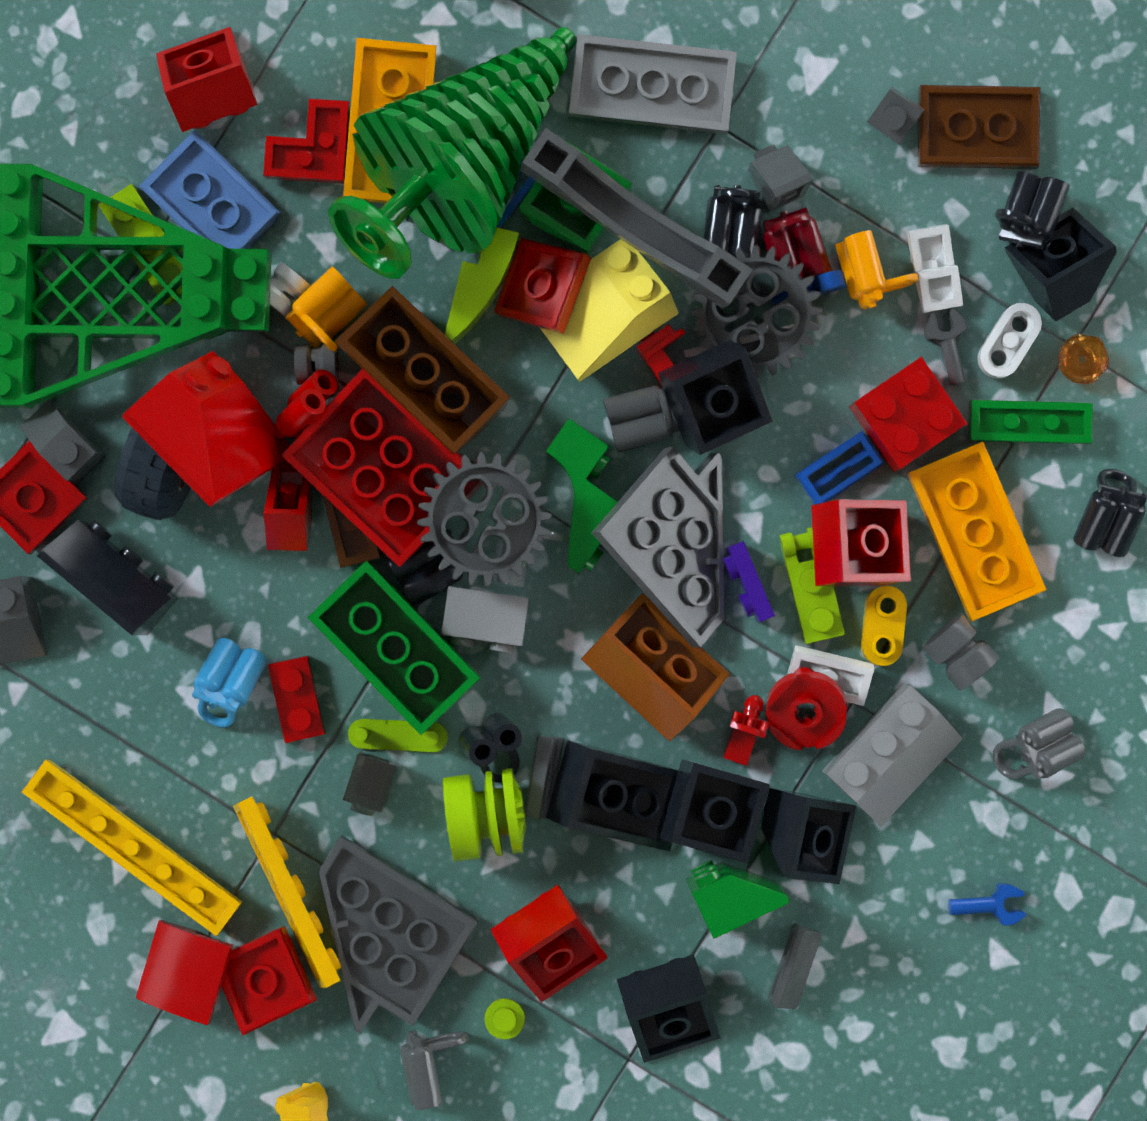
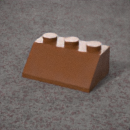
M641 593L581 658L587 666L669 742L698 715L730 675L702 647H692L644 593Z

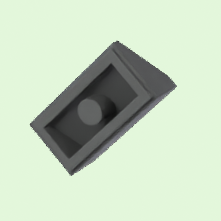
M796 923L792 925L768 996L773 1007L783 1009H796L798 1007L822 937L819 931Z

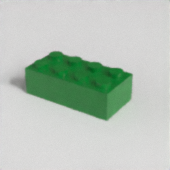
M365 561L307 617L420 735L424 734L482 678L370 561Z

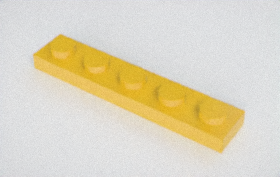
M252 796L233 805L320 988H327L341 981L336 972L341 969L339 960L331 947L325 949L319 934L324 932L320 920L314 911L308 913L301 899L306 896L305 889L296 874L290 876L284 861L289 859L286 849L279 838L273 840L266 826L271 823V819L264 804L261 801L255 803Z

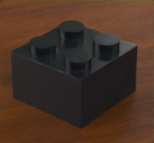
M731 340L658 372L684 444L699 455L773 422L746 348Z
M682 759L660 838L675 844L748 863L770 784Z

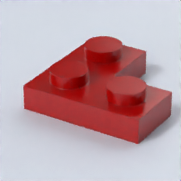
M309 99L306 138L266 136L263 171L265 179L344 184L350 117L349 101Z

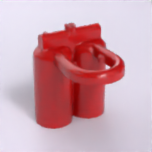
M323 369L317 370L289 396L288 406L277 416L275 421L278 429L276 432L277 438L282 439L284 436L298 438L303 430L325 410L326 400L336 392L338 387L332 373Z

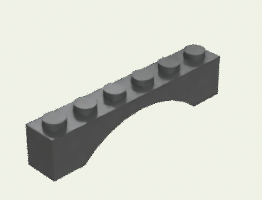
M547 128L544 129L522 162L520 171L722 309L732 302L753 270L719 246L692 233L647 205L609 177L581 151Z

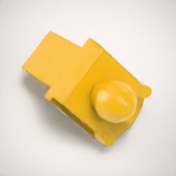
M319 1082L303 1083L301 1087L276 1098L275 1110L280 1115L281 1121H328V1096L324 1087Z

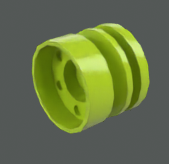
M513 768L502 769L503 788H496L493 771H486L484 790L476 791L471 774L443 778L446 823L454 862L481 859L484 839H491L496 856H503L502 837L506 836L510 837L513 854L523 853V841L527 829L522 790L514 777Z

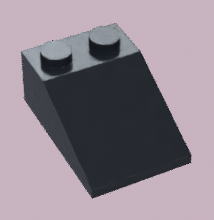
M567 740L546 818L570 829L670 851L672 842L660 838L678 770Z

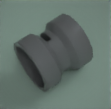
M325 344L320 348H311L309 345H295L294 365L297 385H302L314 372L320 369L332 373L337 383L339 382L338 349L333 352Z

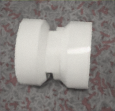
M280 262L274 269V277L271 279L270 305L286 317L292 310L294 301L311 285L286 264Z

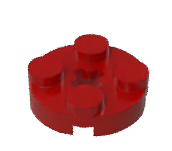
M806 667L798 668L794 673L787 674L779 679L768 694L766 716L769 722V729L780 743L796 750L815 746L816 749L824 748L833 743L845 728L847 701L843 690L832 678L823 673L814 672ZM802 703L813 704L816 715L811 717L806 714L802 718L797 715L799 713L798 705Z

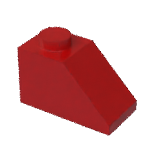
M288 461L283 462L271 471L263 513L267 550L307 551L312 525L313 485Z

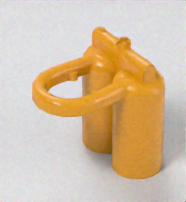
M871 230L852 234L844 238V241L835 244L849 296L853 300H858L861 309L866 310L867 307L869 309L877 306L876 302L883 298L882 293L910 286L919 280L918 273L907 274L888 280L885 279Z
M331 266L294 301L292 310L285 318L297 330L295 333L300 338L303 336L310 343L311 347L317 348L323 342L334 352L339 347L333 342L332 338L368 304L351 287L346 279Z

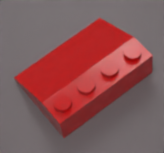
M363 369L359 371L325 410L281 455L399 567L426 543L420 542V538L429 533V527L417 525L418 520L428 517L427 512L418 508L419 503H431L432 500L424 492L425 487L438 489L439 485L435 482L433 476L435 473H438L447 478L449 476L446 468L448 462L455 465L458 470L462 468V455L458 452L453 455ZM478 481L466 483L464 487L466 498L469 499L481 487L482 483Z

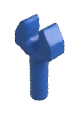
M840 269L817 275L807 288L809 291H820L821 295H826L846 288L847 284L843 271L841 272ZM783 291L772 298L773 304L775 305L788 298V292Z
M998 883L996 891L990 897L949 899V914L993 913L998 917V921L1002 925H1013L1023 919L1026 913L1022 910L1006 911L1003 906L1004 901L1008 897L1024 896L1025 893L1011 884Z

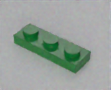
M969 401L968 441L1091 444L1093 403Z

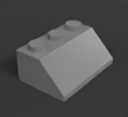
M903 683L825 766L822 772L881 827L963 738L944 716L910 684Z

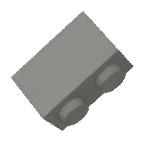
M448 586L441 635L450 636L449 644L473 647L475 639L489 641V650L513 653L514 645L523 646L530 598Z

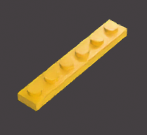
M45 759L23 789L22 793L215 936L220 934L243 901L52 760Z

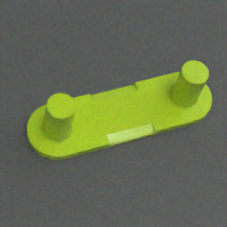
M358 719L350 725L348 738L351 744L359 749L438 752L446 746L448 732L442 724L437 722L424 734L420 735L407 721Z

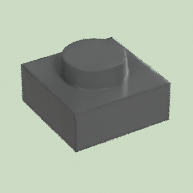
M891 87L867 123L900 145L925 109L894 87Z

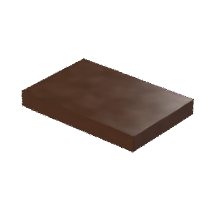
M920 85L918 105L925 110L918 118V167L1037 169L1040 166V87Z

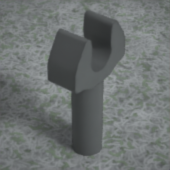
M953 308L948 312V319L951 324L950 331L943 332L938 328V321L934 313L928 316L924 327L925 339L927 341H935L941 346L950 385L966 382L956 341L960 334L967 330L964 318Z

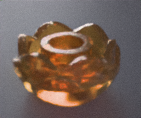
M1076 334L1067 339L1061 346L1058 353V365L1062 374L1068 380L1078 384H1090L1097 381L1106 371L1109 365V357L1103 342L1098 337ZM1080 356L1086 358L1085 363L1079 361Z

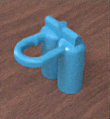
M219 638L216 640L193 683L194 691L192 697L199 699L198 713L207 723L220 728H227L233 725L237 718L238 709L247 703L267 665L265 655L252 648L241 650L239 645L230 639ZM207 706L213 709L217 707L225 709L228 716L226 718L216 717L209 712Z

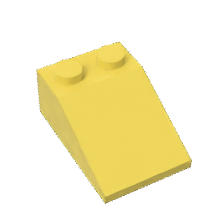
M620 239L590 261L564 334L540 328V330L576 379L581 382L679 313L671 292L640 252Z

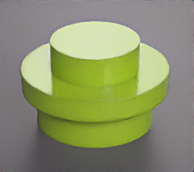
M497 999L488 1006L485 1012V1026L494 1037L504 1040L511 1039L517 1036L523 1029L525 1023L523 1008L513 999Z

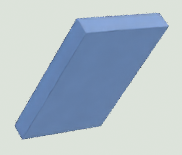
M196 130L139 186L181 228L223 245L226 248L249 249L282 216Z

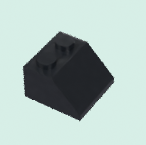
M694 954L684 958H675L668 963L647 970L635 971L628 976L617 979L626 1014L644 1063L720 1039Z

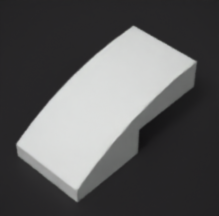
M943 224L906 231L913 273H918L919 276L916 287L922 312L926 313L963 306L958 266L954 265L949 225Z

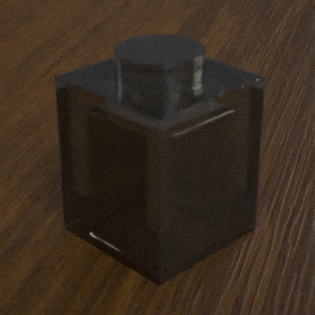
M359 752L343 797L344 801L352 803L350 810L367 816H373L374 811L382 813L385 810L399 763L366 752Z

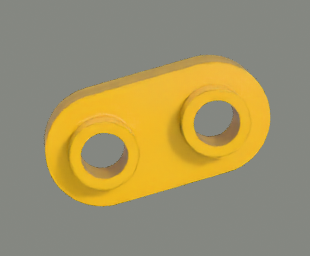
M893 586L877 587L868 594L865 600L861 651L867 661L878 666L893 664L899 659L903 651L907 601L904 594ZM884 598L891 599L894 604L893 610L888 614L882 612L880 608V603ZM881 638L887 639L890 644L889 650L884 654L879 653L876 649V643Z

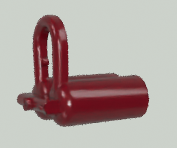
M807 207L790 213L787 210L782 211L779 217L770 220L766 219L762 222L765 230L763 241L767 253L772 246L776 247V259L781 260L788 252L791 253L789 266L793 268L802 262L805 264L799 274L801 278L808 276L816 277L817 275L833 271L817 222L809 215Z

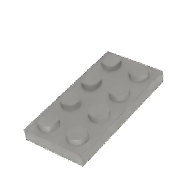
M578 34L569 117L727 135L737 52Z

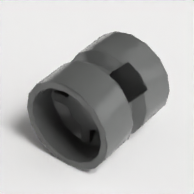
M963 614L956 616L941 627L922 646L936 664H947L946 675L960 691L974 683L999 660L998 654L984 640H974L977 630Z

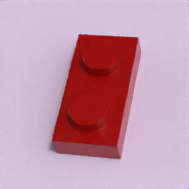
M309 656L268 664L284 742L289 743L326 734Z

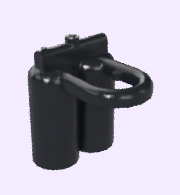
M1017 172L1005 208L997 209L995 217L1000 222L1001 227L999 240L1016 243V247L1021 249L1024 248V245L1034 247L1037 250L1043 249L1046 241L1053 236L1070 185L1053 177L1041 178L1032 173Z
M720 185L714 186L713 196L707 202L703 239L719 246L735 258H737L736 252L739 247L744 249L747 257L751 256L753 247L759 245L763 213V205L759 201L760 191L741 189V185H734L733 188L720 187Z
M1104 469L1097 476L1098 490L1091 494L1073 539L1083 549L1093 551L1101 547L1109 555L1124 557L1127 555L1146 513L1145 502L1147 495L1137 493L1136 482L1127 473L1117 469ZM1106 479L1120 480L1126 486L1122 485L1121 489L1112 487L1106 482Z
M446 529L447 535L454 539L451 530ZM426 542L401 567L390 558L386 559L414 608L446 590L448 586L451 587L463 578L462 573L456 580L452 579L454 567L451 564L442 570L438 569L443 559L440 554L434 557L427 556L428 552L434 547L433 542Z
M500 713L491 714L485 719L483 726L478 728L470 727L461 732L458 741L460 749L475 765L480 767L484 775L486 771H491L488 765L495 760L497 748L508 752L510 755L511 765L509 768H513L514 776L519 769L520 759L516 748L521 743L522 734L519 728L505 715ZM493 772L495 782L503 783L502 774Z

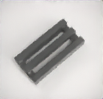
M555 736L537 737L525 808L526 817L546 818L559 772L564 738Z

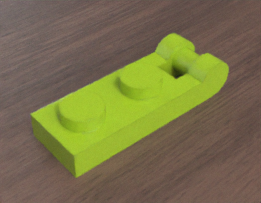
M812 527L806 528L805 533L793 536L791 532L780 534V546L804 644L845 635L834 587L815 586ZM810 548L813 560L799 563L796 551Z

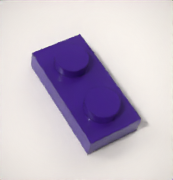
M744 541L726 548L729 556L723 558L731 580L733 581L738 578L744 593L738 595L747 618L754 615L756 622H762L774 617L775 614Z

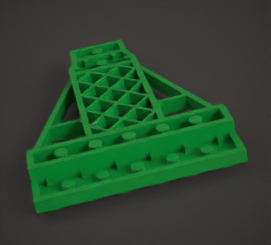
M0 164V408L34 409L36 404L202 339H212L228 332H269L272 251L268 249L226 248L223 245L33 164ZM43 179L52 181L85 196L84 229L81 235L41 236ZM98 203H103L162 228L164 235L162 237H98ZM40 250H47V251L40 257ZM63 250L86 251L73 262ZM101 250L124 251L111 262ZM138 250L163 252L150 263ZM58 255L68 268L53 282L42 269ZM96 255L107 268L91 282L81 269ZM135 255L146 268L130 283L119 269ZM174 256L183 266V271L169 284L157 270ZM76 275L87 288L71 302L61 289ZM114 275L125 286V289L110 303L99 289ZM153 275L164 289L148 303L137 290ZM40 277L48 288L38 297ZM181 285L182 297L176 292ZM56 295L67 308L52 322L41 308ZM94 295L105 306V309L90 323L79 309ZM133 295L144 309L128 323L117 310ZM172 296L180 304L181 312L167 324L156 310ZM75 315L83 325L64 324ZM113 315L122 326L102 325ZM152 316L160 326L141 325ZM37 317H38L45 325H37ZM37 337L79 338L78 375L34 392ZM95 338L160 339L156 345L91 370L92 342Z

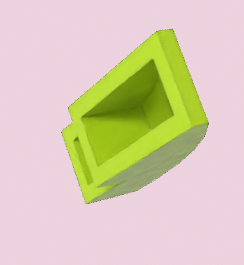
M496 227V233L491 244L485 251L483 249L481 251L479 263L474 264L462 261L445 331V336L454 344L460 341L475 326L501 290L520 242L518 232Z

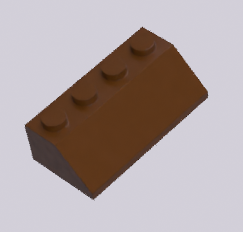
M393 286L335 340V343L453 455L476 439L504 411L510 399V396Z

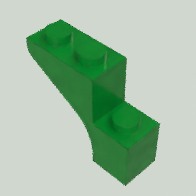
M568 419L546 450V455L565 470L573 485L574 500L567 562L571 570L580 574L583 568L591 572L604 552L598 549L601 543L595 538L592 531L618 502L587 481L590 475L597 479L610 461V458L605 455L609 446L571 419Z

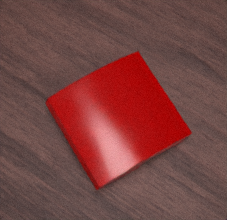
M159 920L136 999L185 1019L204 1025L210 1024L233 944L200 935L197 930Z

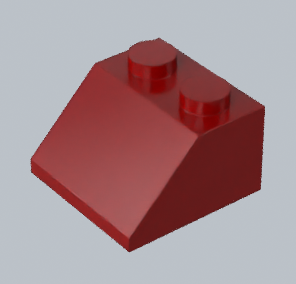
M231 27L156 53L164 93L182 132L190 129L205 128L212 121L229 115L243 114L249 108L258 105L252 83Z
M559 885L542 893L537 899L516 913L506 917L501 923L490 929L508 964L541 1003L608 959V956L588 925Z

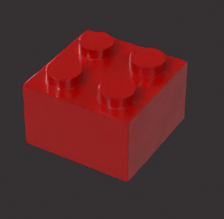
M922 356L849 406V409L893 473L902 469L968 424Z
M838 499L811 505L815 586H884L911 582L906 500Z

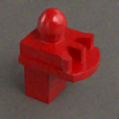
M670 324L657 333L653 331L641 339L642 343L636 348V351L661 386L662 383L658 372L674 366L664 350L686 334L683 328L674 331Z
M758 695L749 696L744 703L745 709L743 713L734 710L731 720L729 719L727 723L728 726L732 727L723 758L745 766L748 764L756 737L765 738L769 722L758 719L760 712H763L764 702Z

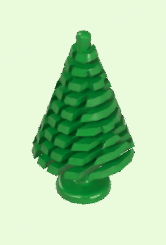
M560 27L550 38L546 36L543 38L541 36L537 37L524 47L520 45L513 48L506 55L502 53L485 63H480L463 72L447 77L445 80L425 87L426 89L414 91L405 95L403 99L391 101L383 107L373 109L359 116L354 123L358 133L352 134L356 153L374 185L383 193H388L391 196L394 193L395 195L381 209H378L366 200L352 195L338 197L328 209L329 222L347 250L363 265L378 275L389 279H400L411 266L412 258L411 250L397 227L405 219L408 221L411 216L420 232L437 243L442 238L448 248L463 252L465 249L467 254L479 253L481 247L485 251L494 238L495 228L506 208L505 204H507L512 194L515 181H518L522 172L520 171L522 162L532 149L533 141L539 131L542 119L546 116L550 107L547 100L555 94L559 77L564 74L567 67L568 59L566 54L576 45L577 39L575 34L566 27Z

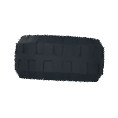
M131 427L116 471L114 482L115 497L122 504V507L138 515L158 521L174 517L182 507L191 487Z

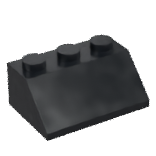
M77 520L37 555L38 558L132 636L148 635L178 600L170 592L174 588L171 582L156 571L152 576L140 567V564L143 562L142 558L127 546H124L121 550L109 541L112 534L95 520L91 524Z

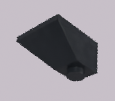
M1074 208L1059 216L1053 236L1046 241L1043 249L1037 250L1034 247L1025 245L1021 249L1016 247V243H1011L1005 247L1006 254L1034 301L1055 322L1091 301L1117 253L1116 246Z
M769 788L761 829L783 877L840 884L856 805L793 791Z

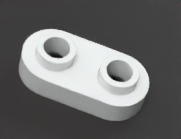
M1017 303L1007 308L1001 314L978 353V365L985 375L994 379H1001L1009 376L1018 368L1041 330L1042 320L1036 308L1027 303ZM1019 318L1024 322L1025 329L1023 332L1014 330L1012 326L1013 319ZM993 352H999L1003 355L1004 362L1001 366H997L991 361Z

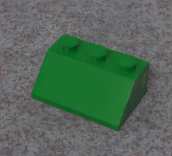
M712 860L705 861L690 870L692 876L686 878L687 884L713 939L790 903L787 895L775 880L724 862L714 864Z

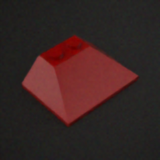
M214 351L171 371L122 415V418L209 507H212L285 462L286 460L281 455L290 446L285 437L282 439L276 437V432L278 431L276 425L244 382L234 373L230 364L222 357H219Z

